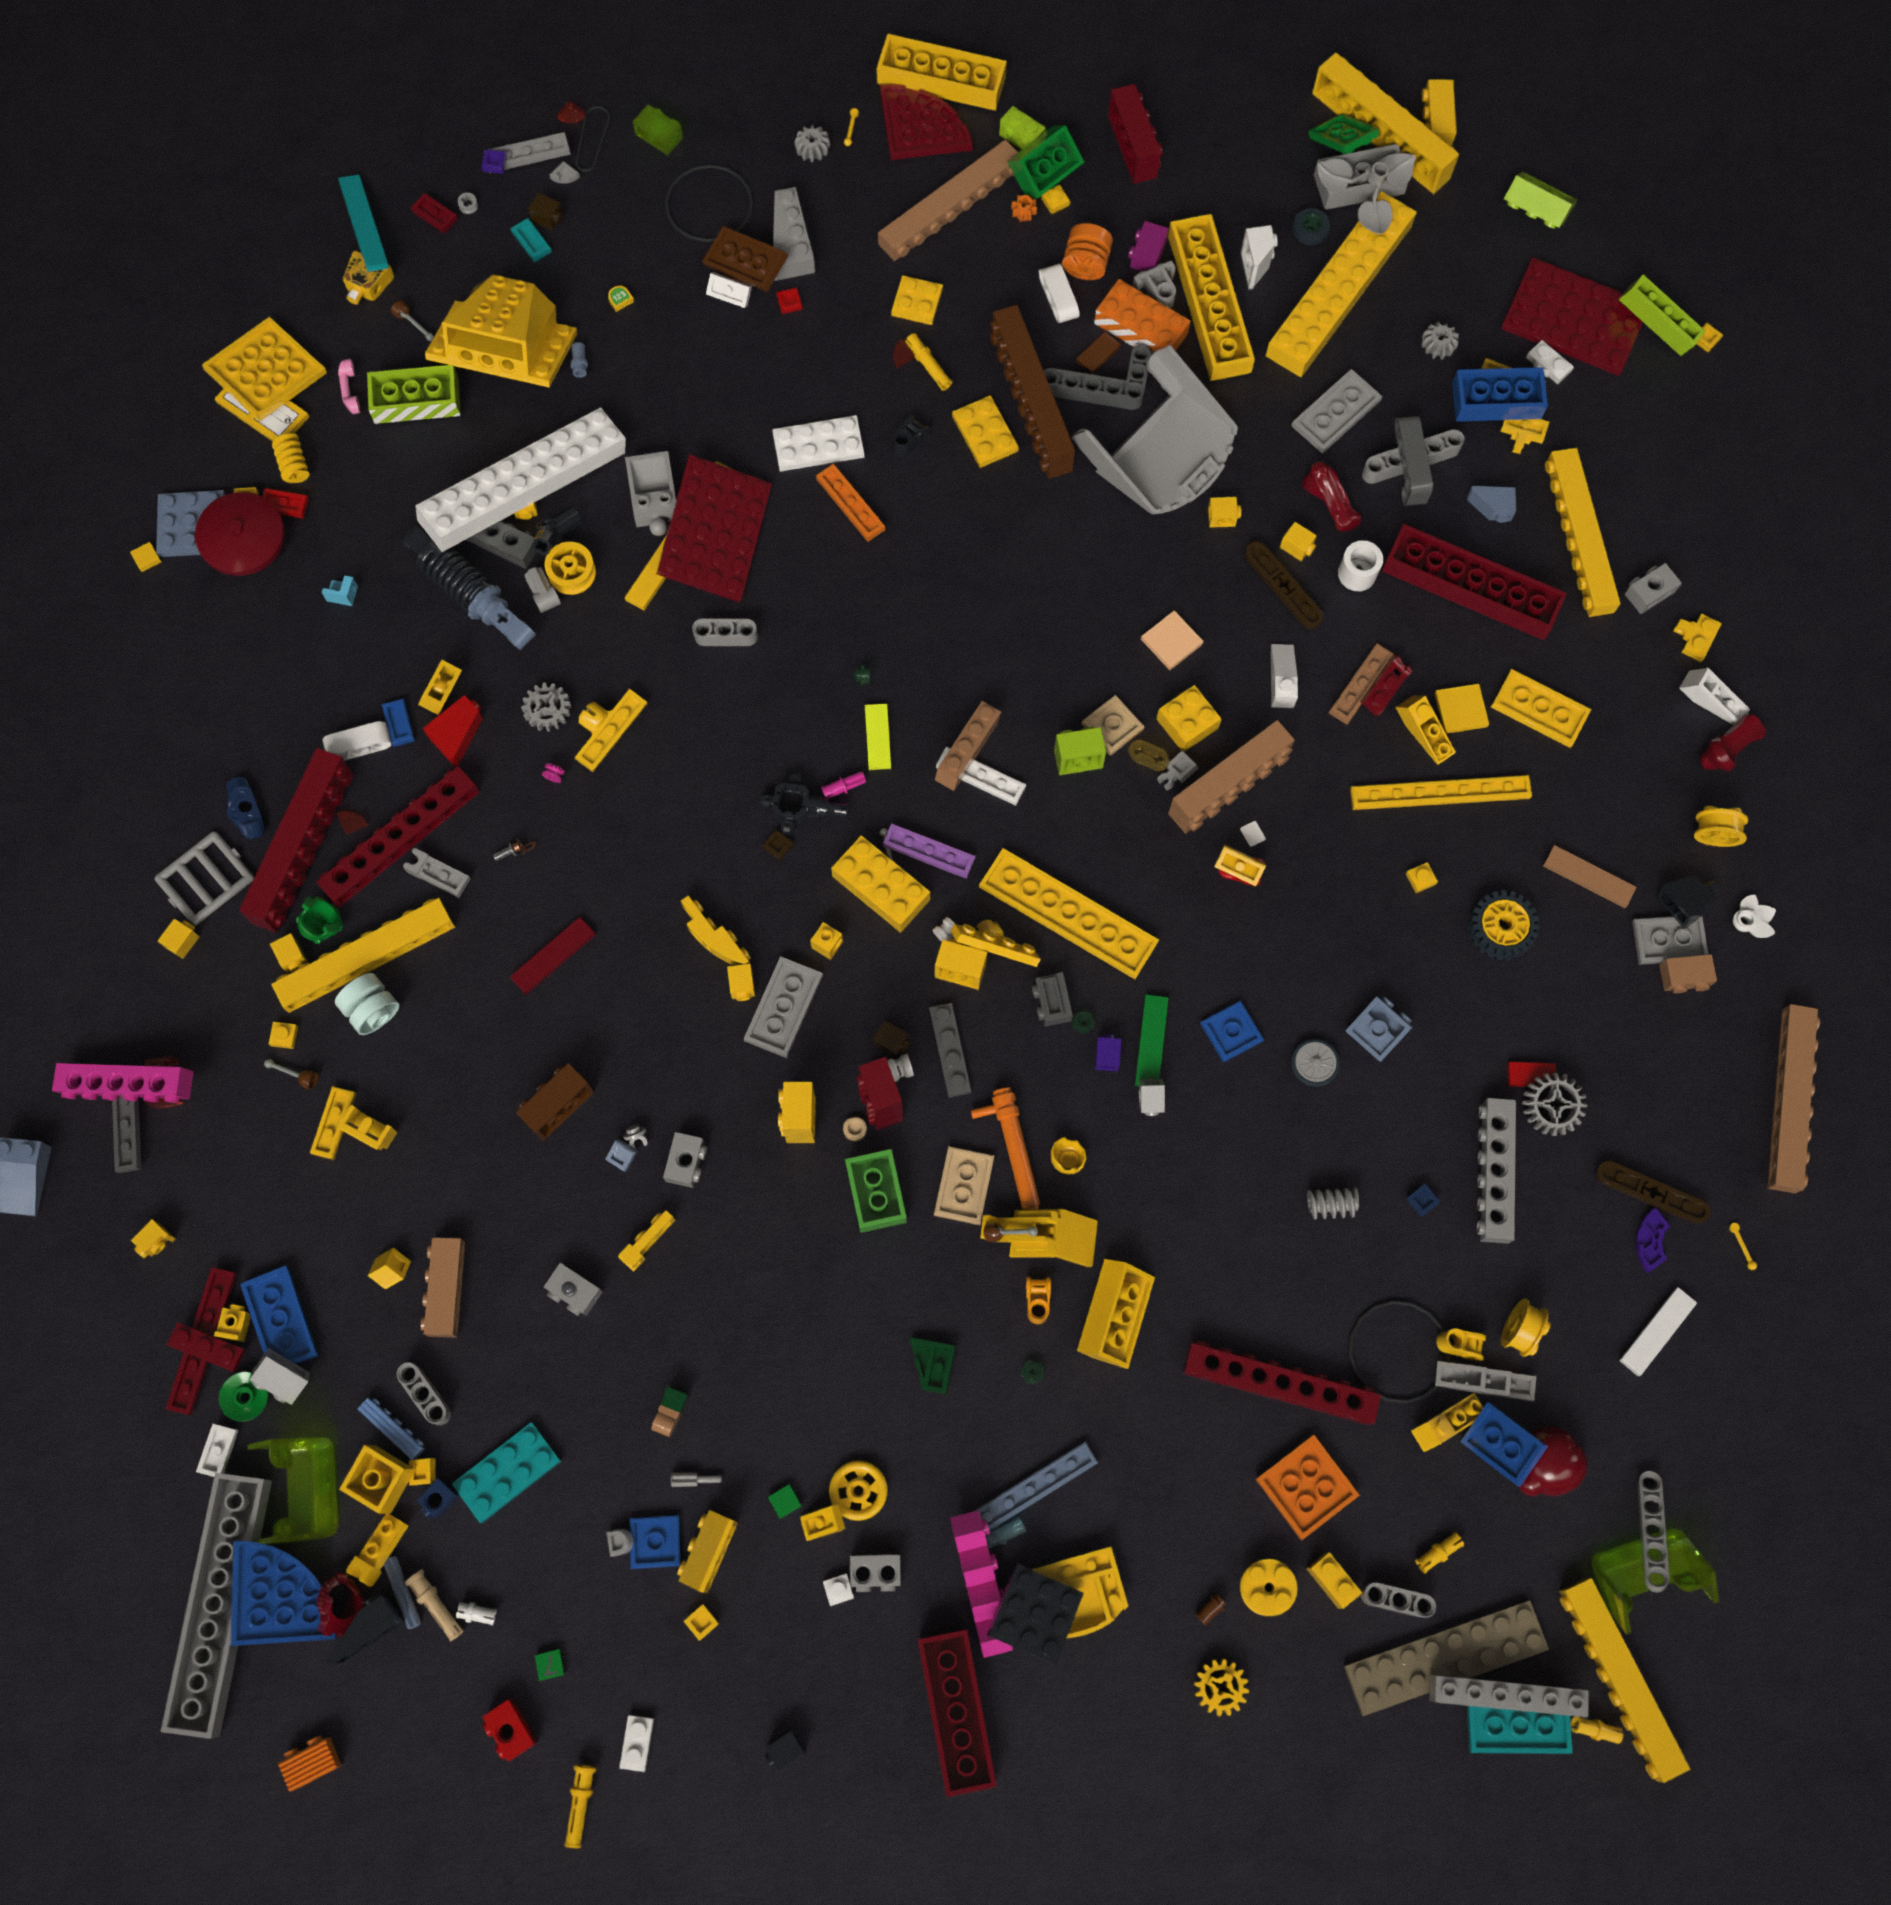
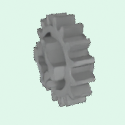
M543 683L540 689L535 685L534 692L527 691L529 698H523L525 705L521 707L523 713H525L526 721L529 720L531 727L537 724L539 731L543 727L550 731L551 726L559 729L558 723L565 724L564 716H570V712L567 709L571 708V704L568 701L567 693L564 694L561 687L556 690V686L553 683L550 688L547 687L546 683ZM559 701L561 702L560 710L557 709V707L560 705ZM533 704L536 705V707L534 708V713H532Z

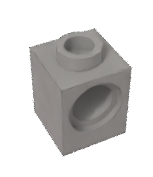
M1139 1079V1108L1141 1113H1145L1148 1116H1156L1161 1112H1165V1085L1162 1079Z

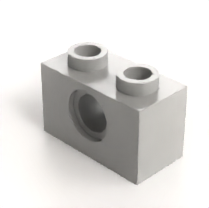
M1665 563L1659 568L1657 566L1652 567L1643 578L1636 577L1628 584L1629 589L1625 595L1638 612L1642 614L1674 594L1682 583Z
M675 1132L663 1176L666 1182L693 1188L695 1182H699L701 1168H698L700 1159L704 1160L707 1152V1146L704 1145L703 1138ZM691 1156L693 1158L691 1164L687 1166L680 1164L682 1157Z

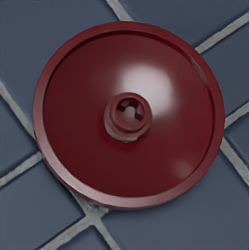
M249 492L230 493L214 500L201 513L195 528L196 546L203 559L215 570L233 576L253 574L270 565L279 555L285 540L284 522L276 507L264 497Z

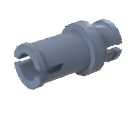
M579 342L572 344L573 359L571 360L573 375L575 377H584L588 367V362L585 359V345Z

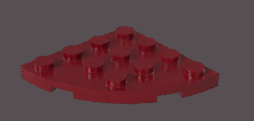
M880 85L891 160L972 151V142L967 127L958 118L956 111L942 99L922 89H919V91L907 89L905 85Z

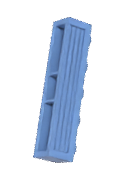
M368 1397L358 1407V1410L411 1460H416L425 1450L423 1447L424 1443L418 1438L414 1439L412 1437L413 1433L408 1428L404 1429L401 1426L402 1423L397 1418L393 1419L388 1409H382L379 1406L381 1403L376 1398Z

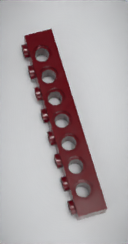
M459 766L449 770L441 781L429 786L426 793L420 798L413 799L403 812L396 813L391 818V821L384 827L378 828L371 838L359 843L355 851L349 856L342 857L333 869L325 871L316 883L336 906L340 908L479 794V790ZM449 789H455L453 794L445 795ZM437 803L436 808L428 810L429 805ZM420 818L416 824H410L412 819ZM402 832L399 838L393 839L395 833ZM384 846V850L382 852L375 853V850L378 847ZM361 861H366L364 867L357 868ZM348 875V879L345 882H339L341 877Z
M1196 1341V1344L1192 1343L1189 1346L1183 1374L1370 1426L1375 1424L1381 1395L1375 1394V1389L1361 1386L1360 1389L1351 1387L1352 1383L1343 1380H1337V1383L1328 1381L1327 1376L1314 1373L1313 1376L1306 1375L1303 1369L1290 1367V1370L1280 1367L1281 1364L1270 1360H1267L1266 1363L1259 1362L1256 1356L1243 1354V1357L1233 1354L1234 1351L1223 1347H1220L1219 1350L1212 1349L1209 1343ZM1212 1356L1217 1360V1367L1215 1369H1210L1206 1366V1357ZM1230 1363H1237L1240 1366L1241 1372L1239 1375L1230 1373ZM1254 1369H1259L1263 1372L1264 1380L1262 1382L1254 1380L1252 1376ZM1277 1376H1284L1287 1379L1286 1388L1278 1387L1276 1384ZM1301 1382H1306L1310 1385L1311 1392L1309 1395H1304L1300 1391ZM1325 1389L1333 1391L1334 1400L1332 1402L1324 1398L1323 1392ZM1349 1395L1357 1398L1358 1405L1356 1408L1348 1405L1347 1398Z

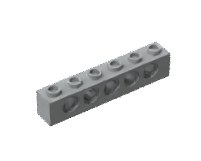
M1487 1098L1479 1106V1118L1482 1119V1128H1479L1478 1140L1482 1142V1151L1480 1150L1478 1153V1164L1481 1165V1174L1478 1175L1477 1184L1478 1188H1481V1197H1478L1477 1210L1481 1211V1218L1477 1222V1234L1480 1235V1241L1509 1244L1514 1240L1516 1100ZM1492 1119L1500 1122L1501 1129L1493 1127ZM1491 1143H1498L1501 1152H1495L1491 1147ZM1491 1165H1495L1500 1169V1176L1492 1173ZM1491 1188L1499 1191L1500 1199H1496L1491 1195ZM1492 1211L1499 1215V1222H1494L1491 1219L1490 1213Z
M1430 1675L1429 1701L1588 1717L1589 1691Z

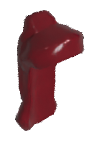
M1323 462L1314 463L1302 480L1303 488L1308 493L1325 502L1338 531L1347 532L1353 530L1361 524V514L1351 507L1349 498L1339 481L1338 473Z
M1744 714L1738 723L1731 727L1724 735L1711 739L1708 747L1700 757L1703 768L1706 770L1720 769L1731 771L1736 765L1734 763L1736 755L1749 743L1762 740L1765 736L1766 728L1761 724L1760 719L1753 714Z

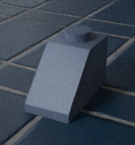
M1472 486L1467 495V500L1488 520L1504 523L1511 521L1516 512L1515 487Z

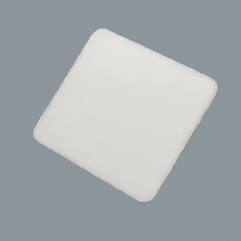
M1256 821L1240 828L1250 847L1266 839Z

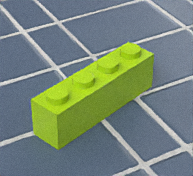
M1642 275L1632 283L1619 299L1680 356L1695 346L1706 332L1645 275Z

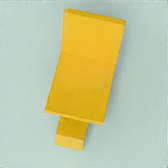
M1064 1209L1015 1210L1014 1217L997 1218L983 1215L982 1239H985L984 1227L987 1223H998L1004 1230L1029 1229L1030 1227L1038 1229L1036 1236L1029 1234H1004L1001 1240L997 1242L1011 1243L1009 1257H1056L1086 1267L1093 1266L1097 1220Z

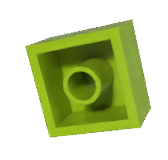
M1089 726L1075 732L1065 730L1056 735L1054 753L1059 775L1103 768L1106 749L1101 727Z

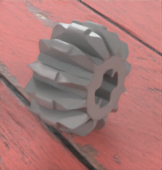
M812 125L810 129L804 127L803 132L798 131L797 138H795V147L798 156H802L804 161L810 158L813 163L814 159L817 158L821 161L822 156H827L830 141L827 132H822L821 126L814 129Z
M1439 321L1435 326L1430 325L1422 336V347L1426 348V354L1432 353L1433 359L1436 356H1439L1441 360L1445 358V355L1450 357L1458 346L1457 340L1459 337L1457 333H1454L1455 327L1448 328V323L1442 326Z

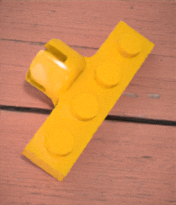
M629 689L611 711L605 710L596 702H590L586 706V711L583 710L581 712L579 724L589 730L592 736L575 756V760L594 772L645 708L647 701Z
M984 920L977 925L979 931L970 925L964 924L961 926L955 923L951 929L952 935L959 943L1037 967L1040 961L1033 946L1026 943L1020 945L1012 939L1004 937L1003 930L995 921Z

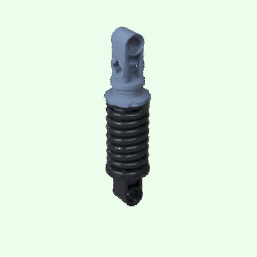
M416 524L399 539L413 554L415 553L418 556L416 561L417 570L426 574L434 584L467 612L471 619L477 620L482 618L486 625L493 624L519 650H522L536 635L527 624L520 621L507 609L508 603L503 598H500L501 589L497 585L489 583V579L483 577V574L477 571L453 547L441 552L434 541Z

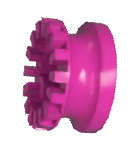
M546 764V771L542 772V776L550 781L560 783L562 780L560 776L564 775L565 771L558 766L555 768L556 765Z

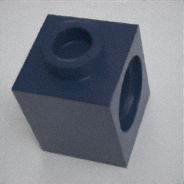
M437 1478L417 1500L421 1505L419 1510L429 1519L432 1516L440 1518L460 1495L443 1479ZM439 1493L442 1497V1502L438 1507H434L431 1502L432 1497Z

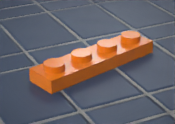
M834 464L816 475L817 481L867 542L885 531L884 524Z

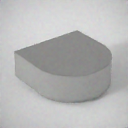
M627 1529L607 1532L610 1557L626 1554L632 1549L633 1536Z

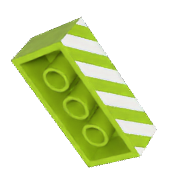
M453 365L367 372L368 406L375 424L460 416L459 379Z

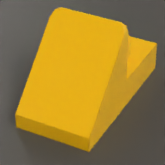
M839 1504L800 1517L806 1541L845 1529Z

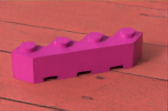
M979 1510L951 1517V1525L983 1657L1012 1651V1646L987 1636L1004 1592L1003 1589L998 1590L994 1570L998 1569L995 1554L990 1555L985 1535L990 1534L987 1520H981Z

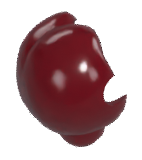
M1547 1426L1532 1430L1530 1433L1548 1447L1521 1487L1518 1486L1520 1491L1528 1496L1539 1494L1560 1496L1577 1488L1584 1480L1588 1469L1587 1457L1582 1447L1576 1443L1569 1432L1561 1428Z

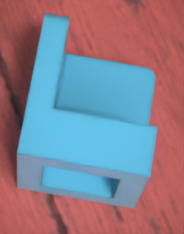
M344 576L343 582L332 580L329 589L323 588L322 594L328 602L352 606L358 585L353 577Z

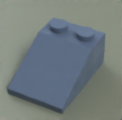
M0 1137V1213L37 1217L51 1146L40 1141Z

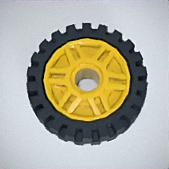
M1501 890L1499 893L1495 891L1490 895H1486L1476 904L1469 917L1468 931H1470V939H1474V946H1479L1481 948L1479 951L1481 953H1488L1487 956L1490 958L1494 956L1496 960L1517 958L1532 946L1538 936L1537 932L1540 925L1538 924L1539 916L1535 915L1537 911L1535 907H1530L1531 902L1529 900L1526 902L1523 900L1524 896H1516V892L1510 891L1507 893L1506 890ZM1499 922H1505L1508 929H1503Z

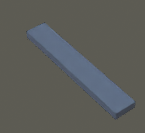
M1084 1442L975 1511L979 1510L981 1520H987L990 1531L1093 1467L1098 1461L1087 1443Z

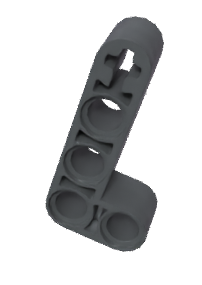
M1419 416L1396 418L1394 425L1405 480L1402 488L1403 505L1426 504L1433 490V481Z

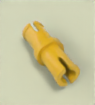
M1453 1532L1452 1535L1441 1543L1433 1544L1431 1550L1415 1560L1417 1565L1420 1564L1418 1566L1423 1573H1427L1428 1570L1439 1562L1447 1561L1449 1555L1464 1546V1542L1462 1540L1459 1541L1461 1537L1456 1532Z
M1574 1716L1571 1720V1727H1575L1571 1729L1572 1732L1588 1735L1593 1740L1599 1741L1603 1739L1619 1744L1623 1739V1733H1619L1622 1732L1620 1727L1606 1725L1601 1720L1594 1719L1591 1721L1579 1716Z

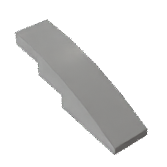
M1438 1361L1435 1386L1534 1402L1536 1376Z

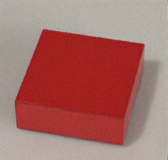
M797 287L776 292L782 314L802 310Z

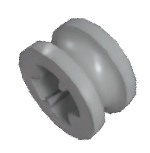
M463 193L459 196L458 204L463 213L471 214L476 211L478 204L473 194ZM471 201L472 205L468 204L469 206H465L464 202Z

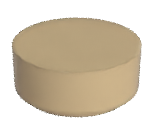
M859 1117L847 1119L843 1126L844 1135L851 1141H860L866 1135V1123Z

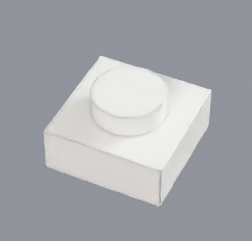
M847 1574L823 1581L830 1606L854 1598Z

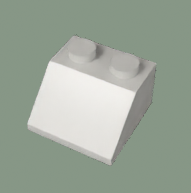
M1271 225L1246 229L1241 257L1248 289L1254 288L1268 270L1271 259H1274V247H1277V236L1273 234Z

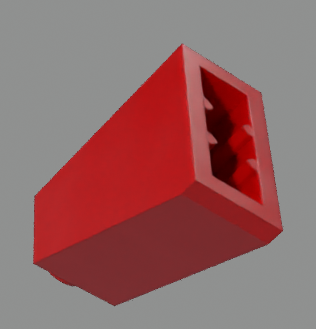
M465 695L423 728L426 736L455 768L461 762L483 719L479 712L481 707L474 699L470 701Z

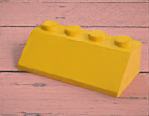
M1104 1259L1077 1351L1091 1358L1128 1369L1155 1277L1126 1262Z

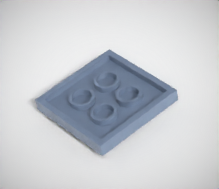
M219 490L158 494L157 555L159 557L201 555L195 542L197 521L204 509L214 500L226 495L225 492Z

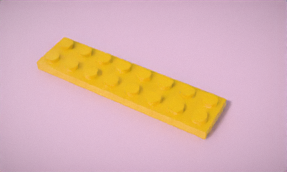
M1004 848L979 884V888L1133 979L1137 978L1159 942V939Z

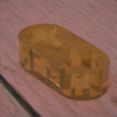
M1135 740L1130 744L1129 754L1135 762L1155 771H1163L1168 767L1169 757L1165 750L1143 740ZM1142 747L1144 753L1146 754L1139 752L1137 755L1135 750H1140ZM1152 756L1155 758H1160V756H1162L1163 761H1158L1156 764Z

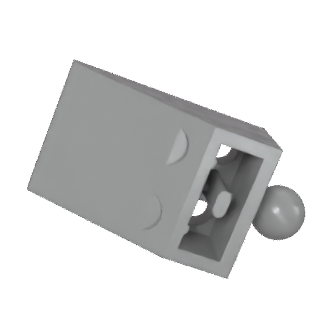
M665 451L625 457L636 526L650 525V531L653 535L662 536L667 531L666 523H669L676 502L669 453Z

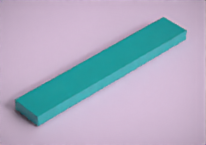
M354 175L338 178L367 272L388 269L387 259L360 176Z

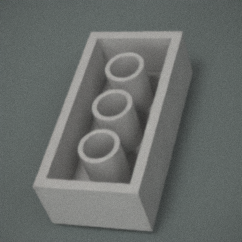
M1398 144L1319 159L1317 164L1319 161L1330 159L1345 160L1352 168L1353 174L1350 179H1353L1364 173L1366 169L1371 170L1376 162H1380L1383 157L1391 154H1401ZM1316 165L1314 177L1325 210L1372 201L1375 186L1369 183L1367 176L1352 184L1348 183L1344 192L1335 193L1323 186L1318 177ZM1385 178L1379 188L1378 195L1381 191L1391 197L1403 195L1408 183L1402 187H1394L1389 185Z

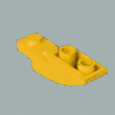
M689 896L681 900L683 908L692 919L687 923L688 930L698 942L712 954L731 965L749 964L748 960L751 959L749 954L743 947L739 949L735 943L737 938L731 930L726 931L723 926L717 929L710 917L705 919L701 913L704 910L697 900L692 901Z

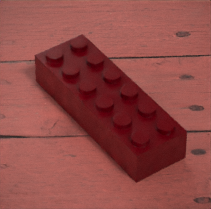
M967 1629L918 1639L946 1797L997 1787Z

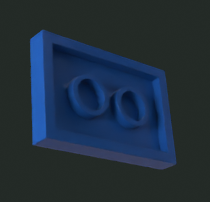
M1487 1402L1461 1440L1462 1444L1519 1487H1521L1548 1447L1489 1402Z

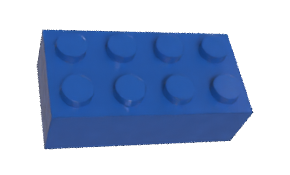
M1543 367L1457 370L1452 382L1456 421L1542 419L1548 407Z

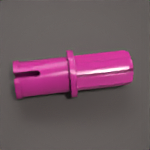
M858 772L843 779L839 777V780L821 786L825 799H829L843 792L847 794V790L864 784L866 779L862 772Z

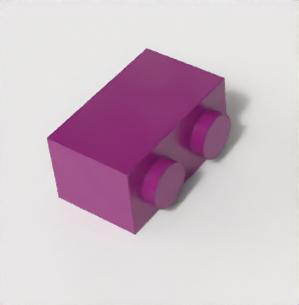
M1147 221L1144 222L1142 229L1138 228L1135 236L1136 246H1131L1128 256L1131 259L1130 268L1149 271L1158 265L1167 241L1169 228Z

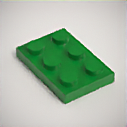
M1342 113L1309 130V137L1343 154H1349L1356 148L1367 145L1373 139L1379 137V131L1374 126Z

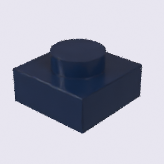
M1426 1184L1422 1185L1405 1199L1420 1217H1423L1440 1203V1200Z

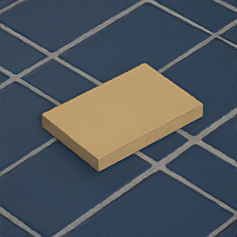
M948 1146L934 1216L980 1225L994 1155Z

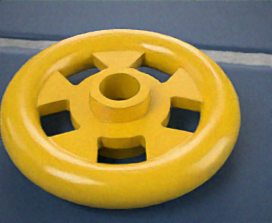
M851 1461L842 1465L834 1473L830 1481L829 1496L832 1505L839 1504L842 1516L850 1520L861 1521L875 1516L882 1509L887 1499L888 1487L883 1473L875 1465L866 1461ZM855 1471L858 1477L848 1482L845 1476ZM867 1473L875 1479L872 1485H869L863 1479ZM856 1486H861L863 1488V1493L861 1495L854 1494V1488ZM846 1487L848 1498L840 1499L839 1488ZM871 1491L877 1493V1498L873 1504L867 1501ZM851 1502L862 1503L861 1510L850 1509Z

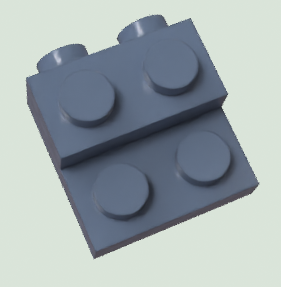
M1377 996L1346 1030L1350 1036L1380 1062L1413 1028L1410 1025L1412 1020L1403 1012L1397 1014L1392 1009L1394 1004L1385 996L1382 999Z

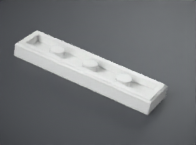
M945 748L936 764V768L939 767L951 748ZM976 760L973 761L962 778L963 781L1015 806L1026 788V784Z
M1675 1288L1619 1361L1637 1376H1641L1697 1302L1680 1288Z

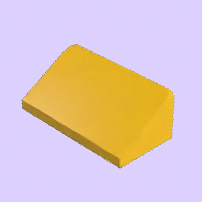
M1225 844L1214 867L1256 886L1266 864Z

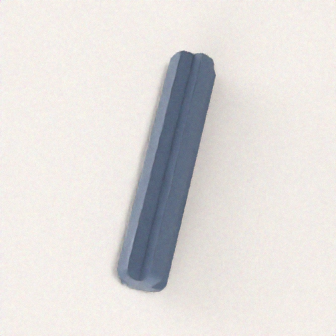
M396 1556L390 1557L384 1563V1567L408 1629H413L421 1624V1620L409 1588L404 1584L406 1580Z

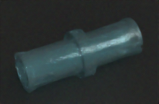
M1019 1517L1002 1527L997 1526L994 1531L985 1535L988 1549L990 1550L1000 1544L1005 1545L1008 1540L1027 1532L1021 1518Z

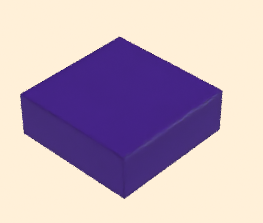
M485 149L482 171L503 174L507 158L506 152Z

